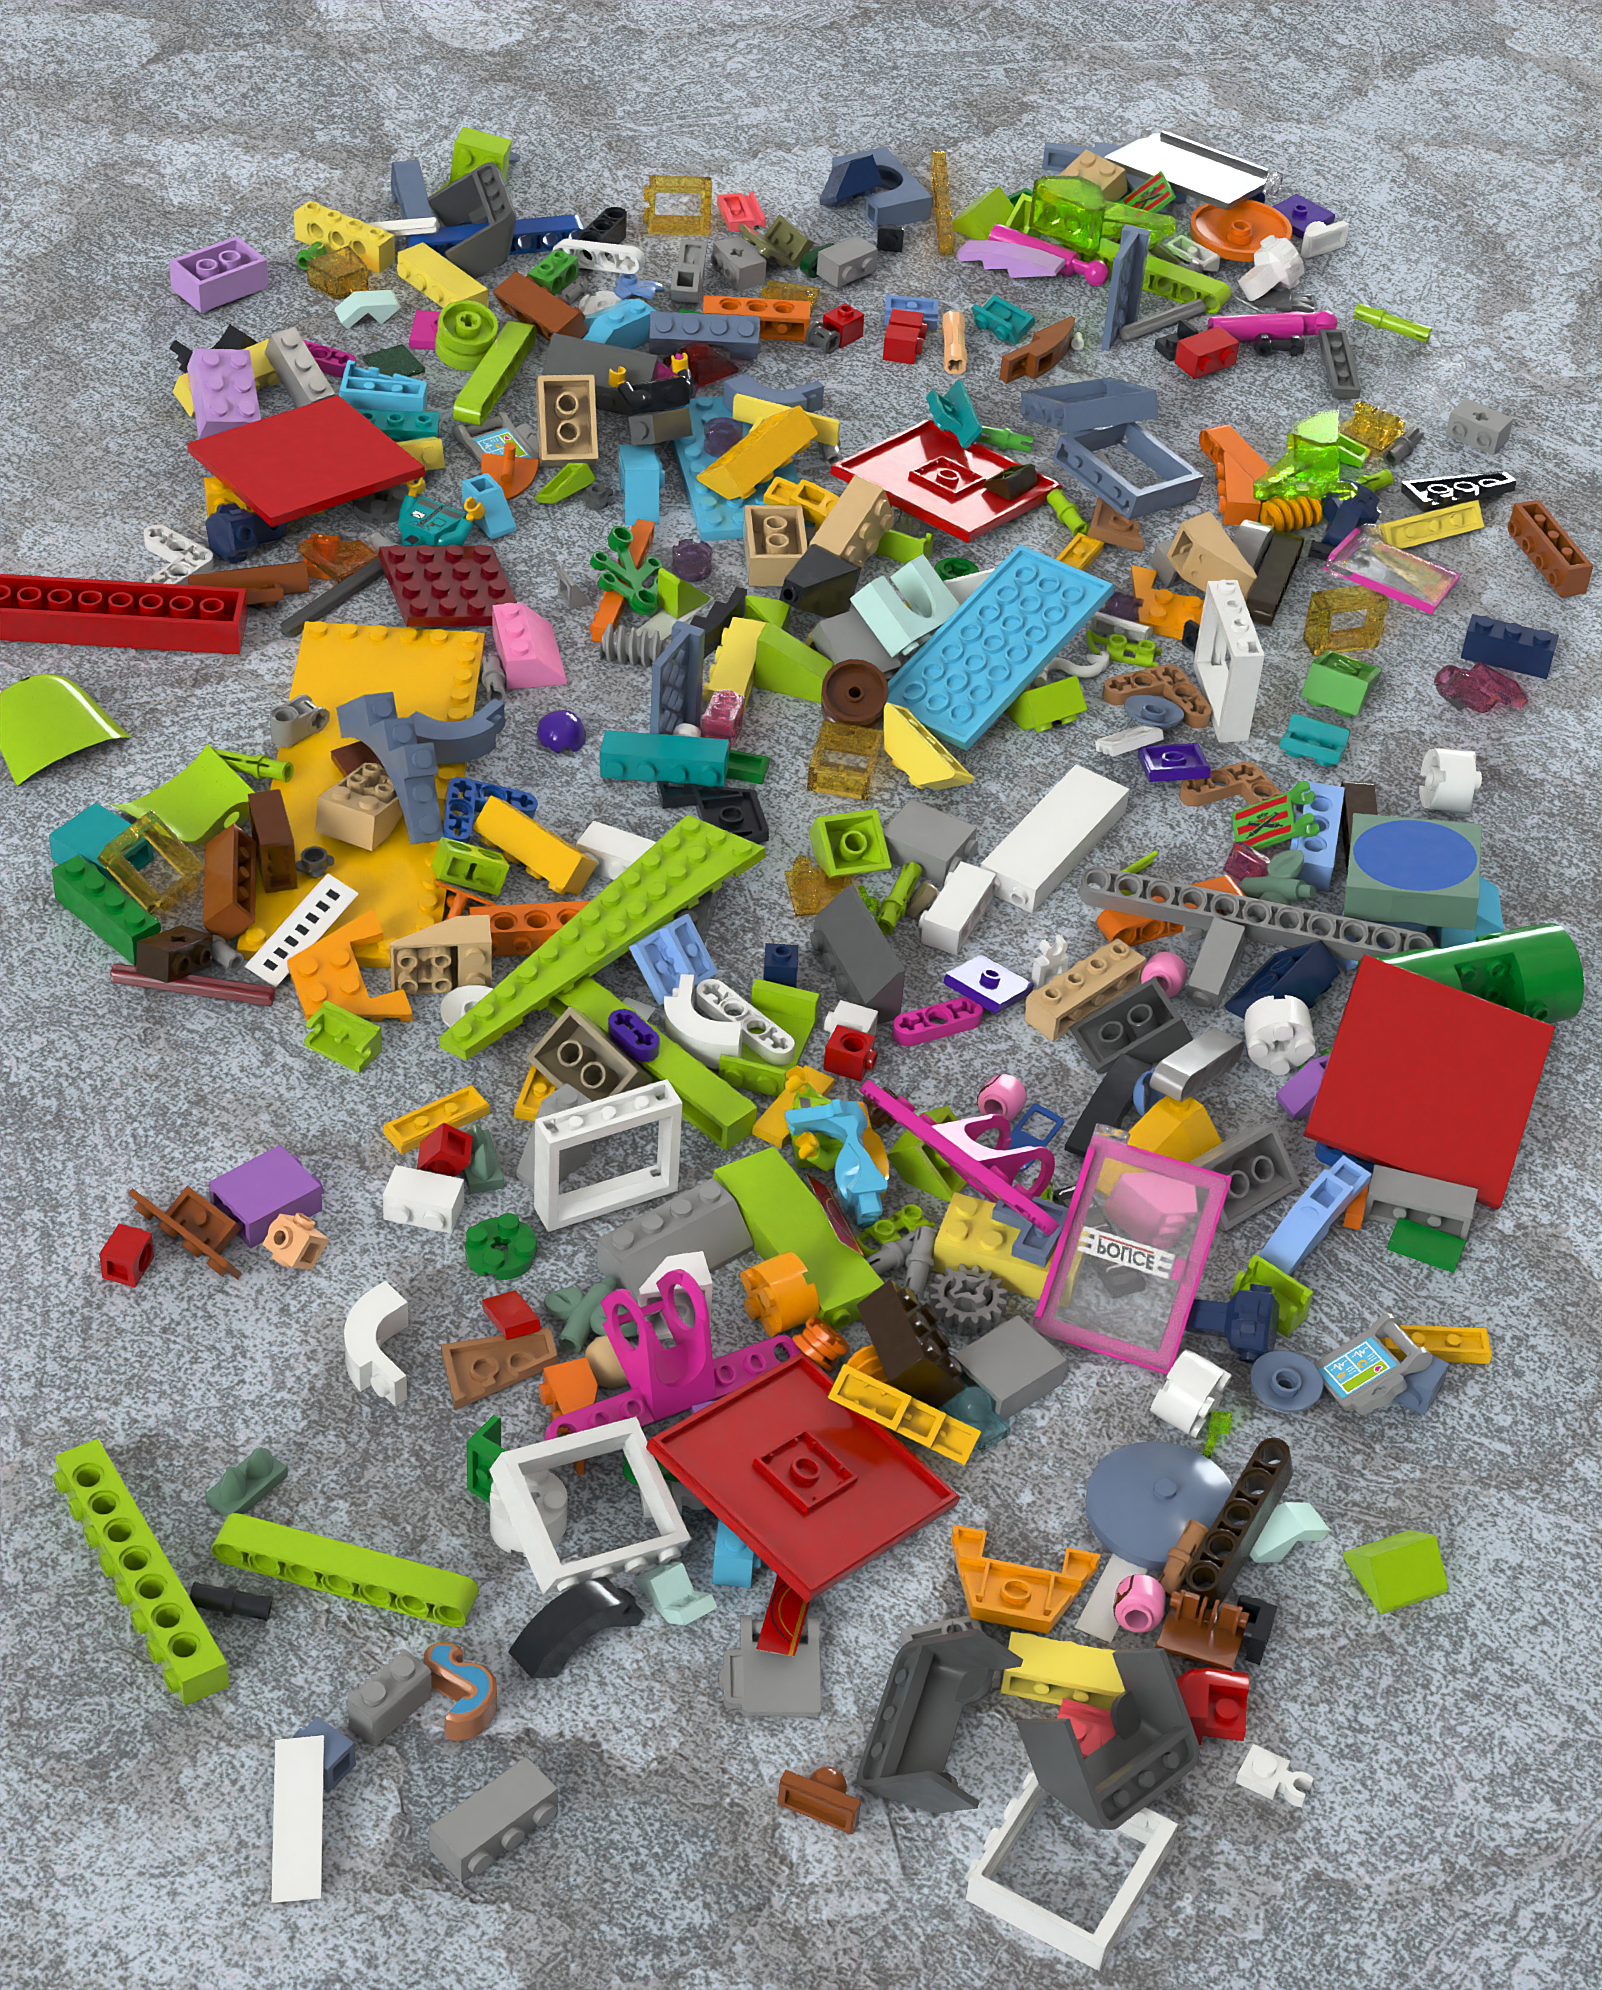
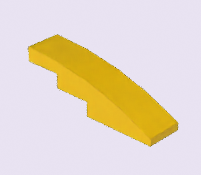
M846 1364L843 1365L828 1396V1399L966 1466L981 1435V1431Z

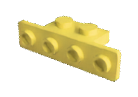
M737 393L733 400V419L753 424L749 430L750 433L770 416L791 409V407ZM804 411L818 432L811 440L836 446L839 442L840 421Z

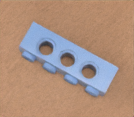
M1308 781L1310 784L1308 792H1314L1315 800L1310 804H1297L1296 811H1301L1302 813L1296 812L1295 821L1306 813H1312L1315 818L1313 824L1318 823L1320 831L1313 837L1297 836L1292 838L1290 850H1301L1304 855V864L1296 879L1304 880L1307 885H1314L1318 890L1328 891L1334 867L1345 788Z

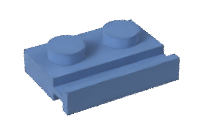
M886 295L884 326H888L892 308L924 313L923 324H928L927 330H937L939 299Z

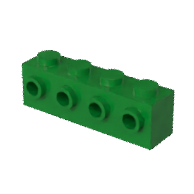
M80 855L52 868L55 898L131 964L136 966L137 942L161 931V924L157 917L147 913L133 897H128L113 880L109 881L99 872L94 864H89Z

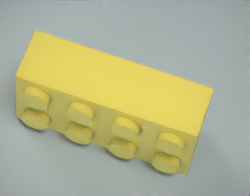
M954 1192L935 1240L933 1252L934 1268L932 1271L945 1274L947 1267L956 1272L959 1271L960 1264H964L966 1270H972L974 1265H978L979 1273L983 1274L990 1270L992 1271L991 1280L1000 1278L1002 1280L1001 1288L1007 1289V1291L1040 1300L1055 1250L1045 1268L1011 1256L1012 1246L1021 1230L992 1219L993 1208L996 1203ZM1084 1227L1082 1228L1058 1305L1067 1308L1070 1306L1087 1253L1077 1250L1079 1245L1086 1248L1089 1245L1080 1241L1082 1236L1090 1238V1233L1083 1232Z

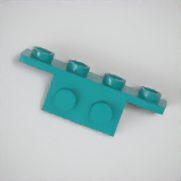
M957 380L945 396L932 389L926 396V400L930 407L929 411L935 419L934 424L944 432L949 430L957 435L961 447L965 450L968 449L971 444L979 440L983 427L963 382Z

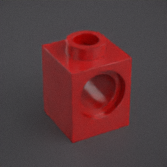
M837 1024L825 1046L823 1070L861 1082L867 1070L872 1071L877 1062L878 1051L874 1050L875 1036Z
M443 1122L420 1142L417 1170L455 1177L470 1164L473 1136Z
M118 1223L99 1253L102 1278L135 1288L154 1259L152 1233L141 1228H133Z

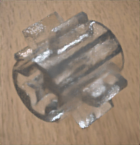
M898 508L894 509V522L891 529L912 537H919V531H924V521Z

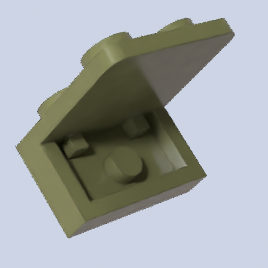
M780 214L765 235L742 223L738 226L744 233L742 236L744 240L753 246L758 245L756 250L768 259L773 256L772 259L783 267L788 264L797 269L802 257L809 252L814 244L794 224Z

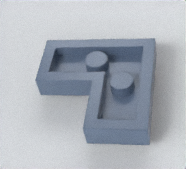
M1036 1196L1031 1200L1060 1225L1049 1237L1037 1228L1036 1224L1027 1221L1001 1200H998L993 1208L992 1219L1021 1230L1012 1246L1011 1256L1045 1268L1057 1247L1069 1208Z

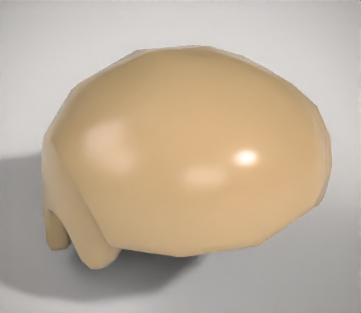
M607 1335L597 1337L586 1347L584 1357L587 1358L599 1386L615 1389L625 1387L629 1383Z

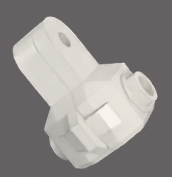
M1270 235L1260 242L1262 247L1254 253L1255 266L1238 281L1248 301L1260 298L1271 288L1285 287L1291 289L1300 283L1298 278L1305 273L1303 260L1295 246L1287 238L1279 239L1275 238L1274 235Z

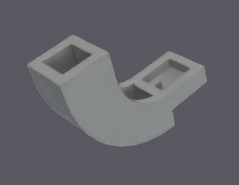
M681 239L678 266L673 268L671 283L672 301L700 303L705 276L707 241Z
M1246 519L1240 525L1232 542L1238 546L1240 553L1247 563L1254 568L1256 573L1264 552L1268 550L1271 544L1275 527Z

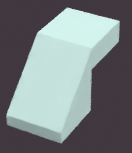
M392 290L356 291L335 308V312L341 324L349 329L367 313L382 325L401 308V305Z
M1284 1502L1274 1509L1249 1555L1255 1563L1281 1562L1297 1541H1323L1330 1532V1529L1310 1503Z
M669 1561L665 1565L659 1564L634 1578L640 1590L668 1623L685 1626L717 1608L712 1593L694 1591L684 1564L681 1562Z

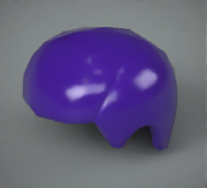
M554 711L545 715L539 721L536 733L538 741L542 746L549 747L556 753H560L566 747L576 752L586 742V732L583 723L571 711Z

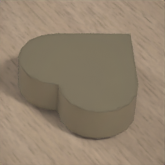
M922 882L914 892L905 914L912 919L917 918L935 898L938 892L937 887L930 882Z

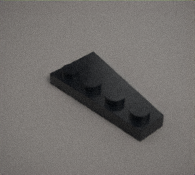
M1506 471L1402 481L1401 492L1421 511L1427 512L1515 491L1516 480Z

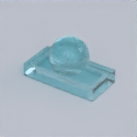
M962 1380L965 1389L938 1410L981 1431L975 1447L982 1453L1008 1437L1011 1427L992 1409L991 1398L985 1390L979 1387H969Z

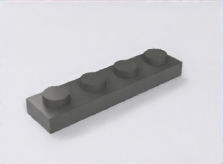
M1320 329L1318 339L1332 398L1342 400L1359 399L1361 388L1346 330Z

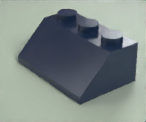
M1472 614L1460 658L1547 679L1559 635L1546 630H1537L1521 626L1517 623H1508L1492 619L1488 616Z
M1321 940L1274 953L1224 1006L1227 1011L1244 1020L1247 1009L1257 1000L1267 996H1274V999H1285V995L1293 996L1305 1003L1308 1009H1311L1316 1004L1315 999L1332 987L1331 982L1340 974V971Z

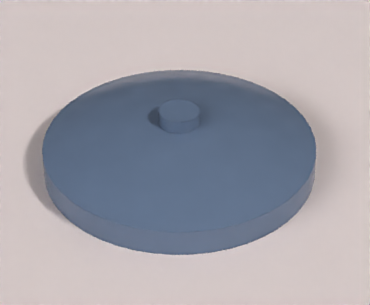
M1159 1441L1134 1443L1113 1451L1099 1462L1094 1469L1086 1492V1516L1092 1531L1109 1551L1136 1566L1163 1572L1169 1559L1167 1554L1170 1548H1175L1188 1520H1195L1211 1529L1232 1492L1233 1486L1224 1472L1215 1463L1190 1448Z

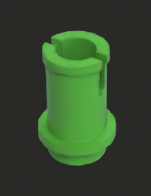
M315 242L307 250L304 249L298 252L296 261L301 269H313L316 266V262L326 256L327 250L325 246L320 250L317 249L322 245L321 242Z

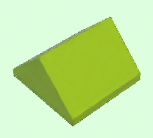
M998 186L974 200L949 223V228L975 240H988L990 232L996 224L1006 225L1014 206L1001 187Z
M1407 1530L1343 1553V1558L1381 1615L1448 1591L1449 1587L1436 1535Z

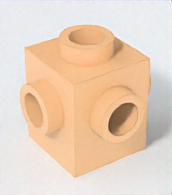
M296 1213L295 1216L279 1214L277 1219L270 1225L268 1235L262 1245L273 1252L271 1257L279 1264L286 1267L312 1270L330 1239L314 1228L315 1222L301 1213Z

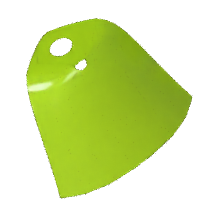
M56 674L30 676L20 679L0 693V750L16 786H19L30 776L49 764L81 749L110 739L132 738L78 684L67 677Z
M207 744L191 764L161 787L132 802L117 805L108 804L178 841L190 845H205V843L233 823L238 827L243 826L250 818L248 794L255 792Z

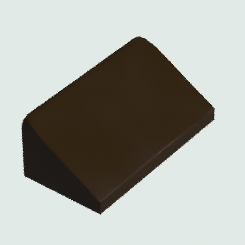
M1035 465L1010 466L984 481L983 487L1005 499L1013 500L1037 486L1038 479Z

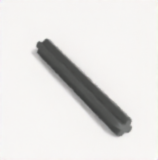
M376 557L280 624L281 633L285 634L288 638L295 636L304 629L305 621L315 622L385 574L379 558Z

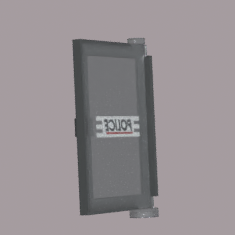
M1144 129L1140 135V140L1104 157V159L1124 168L1126 173L1144 180L1150 179L1162 170L1173 192L1182 193L1225 210L1233 208L1262 191L1267 196L1275 197L1283 182V174L1280 172L1272 171L1268 174L1269 169L1166 131L1158 134Z

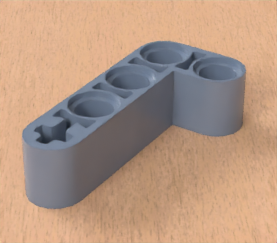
M419 160L392 162L391 195L393 202L399 203L402 219L433 217L431 206L427 200L428 194Z

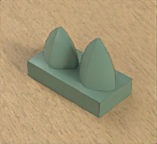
M472 1124L467 1131V1134L473 1136L470 1164L462 1170L469 1194L504 1189V1177L489 1129L482 1130L477 1124Z
M256 1448L237 1467L227 1468L222 1480L205 1493L206 1503L225 1517L232 1513L245 1514L288 1477L287 1466L274 1458L268 1449Z

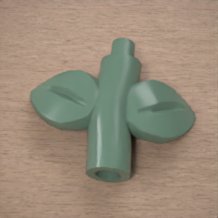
M1289 850L1274 856L1268 865V876L1245 877L1240 888L1247 897L1291 906L1290 901L1303 902L1306 898H1314L1316 895L1314 885H1307L1304 880L1296 879L1304 864V855L1301 850ZM1280 923L1281 926L1287 928L1288 923Z
M606 1276L601 1283L593 1284L586 1295L577 1287H567L545 1296L544 1302L547 1311L555 1317L568 1320L558 1337L559 1344L565 1350L571 1353H579L591 1329L600 1336L607 1335L602 1324L608 1319L600 1302L609 1293L613 1292L617 1286L615 1279ZM619 1306L618 1316L627 1313L622 1306ZM634 1321L620 1326L625 1339L637 1335V1327Z

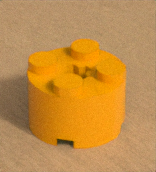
M792 1252L779 1254L740 1272V1278L748 1299L744 1300L745 1311L751 1320H759L770 1338L804 1324L811 1315L817 1316L819 1313V1298L814 1283L807 1285L802 1274L808 1272L799 1257Z

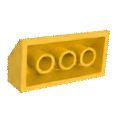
M800 405L777 413L757 426L698 474L696 478L700 483L728 500L737 497L745 499L756 491L755 485L759 482L763 484L775 475L773 471L777 467L780 469L792 462V455L795 452L801 453L812 445L810 440L818 432Z

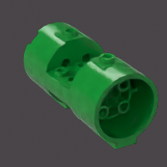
M1555 923L1530 925L1476 937L1475 943L1445 949L1437 947L1416 948L1373 957L1547 1024L1574 1018L1580 1011L1583 1002L1584 976L1579 954L1568 933Z

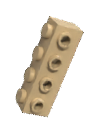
M1118 938L1106 946H1101L1094 954L1085 960L1078 961L1065 973L1056 975L1045 986L1033 990L1026 999L1024 1021L1052 1042L1070 1031L1069 1027L1141 984V974L1146 965V958Z

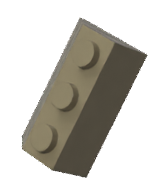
M571 1006L566 1009L525 1057L557 1089L568 1083L592 1102L646 1086L653 1079L585 1013Z

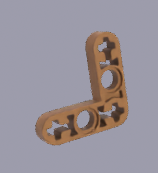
M1165 664L1114 676L1104 682L1102 697L1104 701L1111 705H1124L1127 698L1135 695H1163L1165 699L1175 703L1183 710V722L1187 726L1200 729L1209 725L1212 711L1211 706L1186 674L1175 665ZM1137 683H1144L1149 686H1140ZM1177 695H1186L1189 696V698H1182Z
M1239 762L1212 770L1210 778L1183 780L1181 782L1179 798L1184 804L1196 807L1241 794L1250 805H1254L1279 796L1282 793L1256 764ZM1214 782H1222L1227 786H1218ZM1256 793H1264L1269 795V797H1260Z

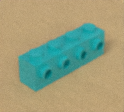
M356 409L394 442L433 436L439 438L440 436L439 412Z
M605 730L600 749L601 778L645 782L669 781V783L678 785L691 783L707 787L725 786L729 767V739Z

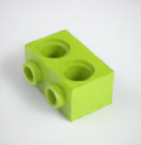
M444 837L440 839L431 864V868L438 880L497 896L500 894L510 867L499 852Z

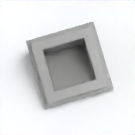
M563 568L559 569L558 594L568 607L574 609L590 604L589 600Z

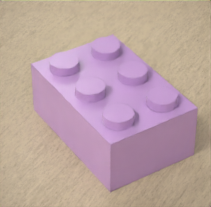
M238 236L169 261L171 289L200 313L210 311L226 303L234 302L236 299L255 294L269 287L267 259Z
M194 348L187 365L199 439L261 420L250 351Z

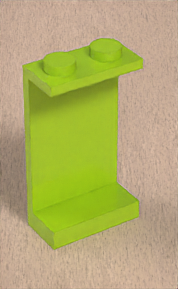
M756 978L752 985L751 1005L794 1039L793 1060L786 1065H773L742 1042L741 1059L721 1054L719 1058V1078L726 1080L733 1087L778 1097L785 1089V1082L789 1079L786 1077V1072L798 1065L816 1024L820 994ZM757 1027L748 1030L752 1034H761L765 1032L763 1029Z

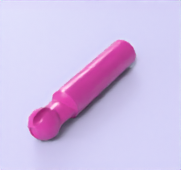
M996 224L990 232L988 240L1015 243L1064 258L1066 264L1058 274L1071 277L1074 273L1081 274L1092 286H1100L1109 278L1108 267L1100 260H1094L1089 263L1081 261L1079 253L1000 224Z
M1327 310L1304 314L1297 311L1210 317L1207 330L1220 326L1239 342L1254 341L1260 333H1268L1271 340L1292 339V335L1299 336V338L1303 335H1319L1320 329H1336L1338 322L1335 314Z

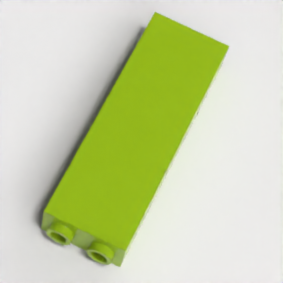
M775 1146L714 1169L713 1178L735 1199L754 1242V1249L765 1261L779 1254L792 1252L803 1262L808 1272L802 1275L807 1285L814 1283L819 1298V1313L816 1317L826 1322L834 1330H841L848 1324L862 1319L856 1305L882 1286L884 1282L861 1254L839 1241L820 1202Z

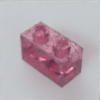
M732 690L715 691L703 714L701 737L729 739V754L742 729L745 696L738 695Z

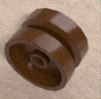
M849 659L837 663L828 670L822 681L821 712L825 722L831 729L847 737H861L872 733L881 726L884 720V706L888 701V683L885 675L878 667L865 660Z

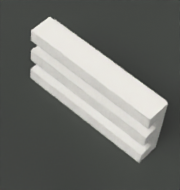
M1142 724L1097 739L1095 741L1096 751H1103V754H1110V756L1114 757L1164 740L1163 731L1158 727Z

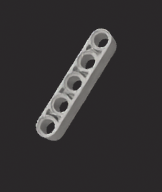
M1212 1027L1159 1062L1151 1077L1150 1088L1183 1102L1233 1068L1242 1054L1245 1042Z

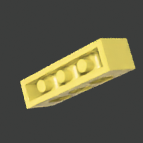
M309 201L294 211L296 240L308 245L321 242L322 245L318 249L325 246L328 253L379 274L395 263V238L393 234L366 224L359 219L344 215L339 211L324 207L317 202Z

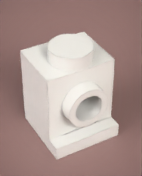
M840 1000L835 1011H829L825 1020L824 1030L830 1032L831 1037L838 1024L875 1036L878 1011Z

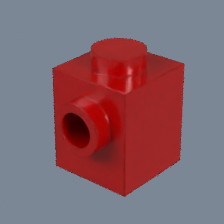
M844 303L823 315V327L831 332L837 331L840 333L841 337L838 347L843 348L863 337L865 314L853 306Z

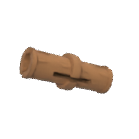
M1188 1520L1175 1548H1170L1167 1554L1169 1559L1157 1580L1162 1585L1168 1598H1171L1173 1591L1179 1592L1191 1562L1210 1531L1205 1525L1195 1520Z

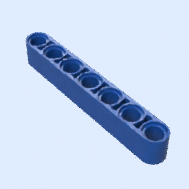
M573 214L516 220L509 255L552 251L553 247L563 239L579 240L580 233L585 229L583 222L579 216ZM490 223L440 227L437 233L408 235L406 243L408 248L423 242L450 261L445 251L487 227Z

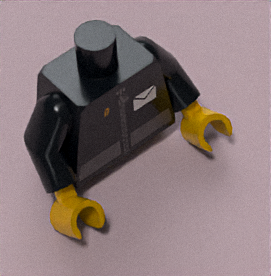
M682 353L683 359L681 360L675 359L674 355L671 356L672 371L677 375L630 385L629 382H625V368L618 367V373L612 369L609 370V385L618 388V392L629 407L632 408V413L655 412L690 404L689 398L696 393V384L688 368V355L686 353Z

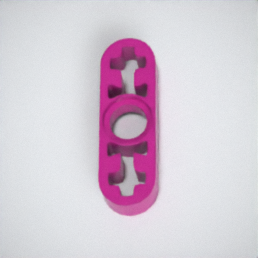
M303 340L323 373L343 378L347 361L356 362V357L350 353Z
M961 997L900 1014L894 1019L892 1037L900 1045L914 1046L977 1028L982 1021L983 1006L967 997ZM933 1018H940L946 1021V1023L942 1025H936L931 1023L929 1020Z

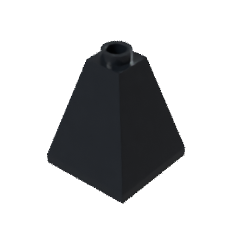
M812 544L785 577L779 600L798 610L827 618L848 612L852 603L850 598L854 596L862 567L817 544Z

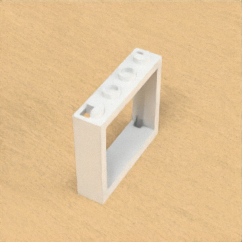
M1225 579L1208 581L1193 668L1202 695L1212 708L1210 718L1218 741H1248L1265 655L1238 581ZM1227 648L1231 656L1229 671L1225 662Z
M668 1079L535 1119L534 1208L548 1232L678 1191L682 1101ZM659 1120L657 1165L559 1195L560 1150ZM554 1128L556 1132L551 1134L549 1129ZM660 1172H661V1175H659V1176H656V1177H653V1176H652L653 1174H657V1173H660Z
M636 1417L502 1452L489 1469L543 1595L556 1591H567L577 1584L597 1577L606 1576L610 1580L615 1574L626 1571L627 1575H632L644 1570L648 1564L658 1561L661 1565H665L671 1559L680 1557L682 1555L681 1551L691 1540L654 1456L646 1449L648 1442ZM623 1449L661 1537L561 1565L523 1476Z
M1033 1770L1028 1772L1023 1782L1022 1790L1024 1792L1019 1799L1013 1797L1010 1800L1003 1815L1005 1822L1000 1829L994 1827L989 1833L984 1844L986 1852L981 1860L977 1858L972 1860L970 1870L964 1878L968 1882L966 1900L1100 1971L1173 1848L1178 1824L1144 1807L1117 1828V1830L1146 1844V1847L1094 1934H1091L992 1881L1048 1793L1039 1785Z

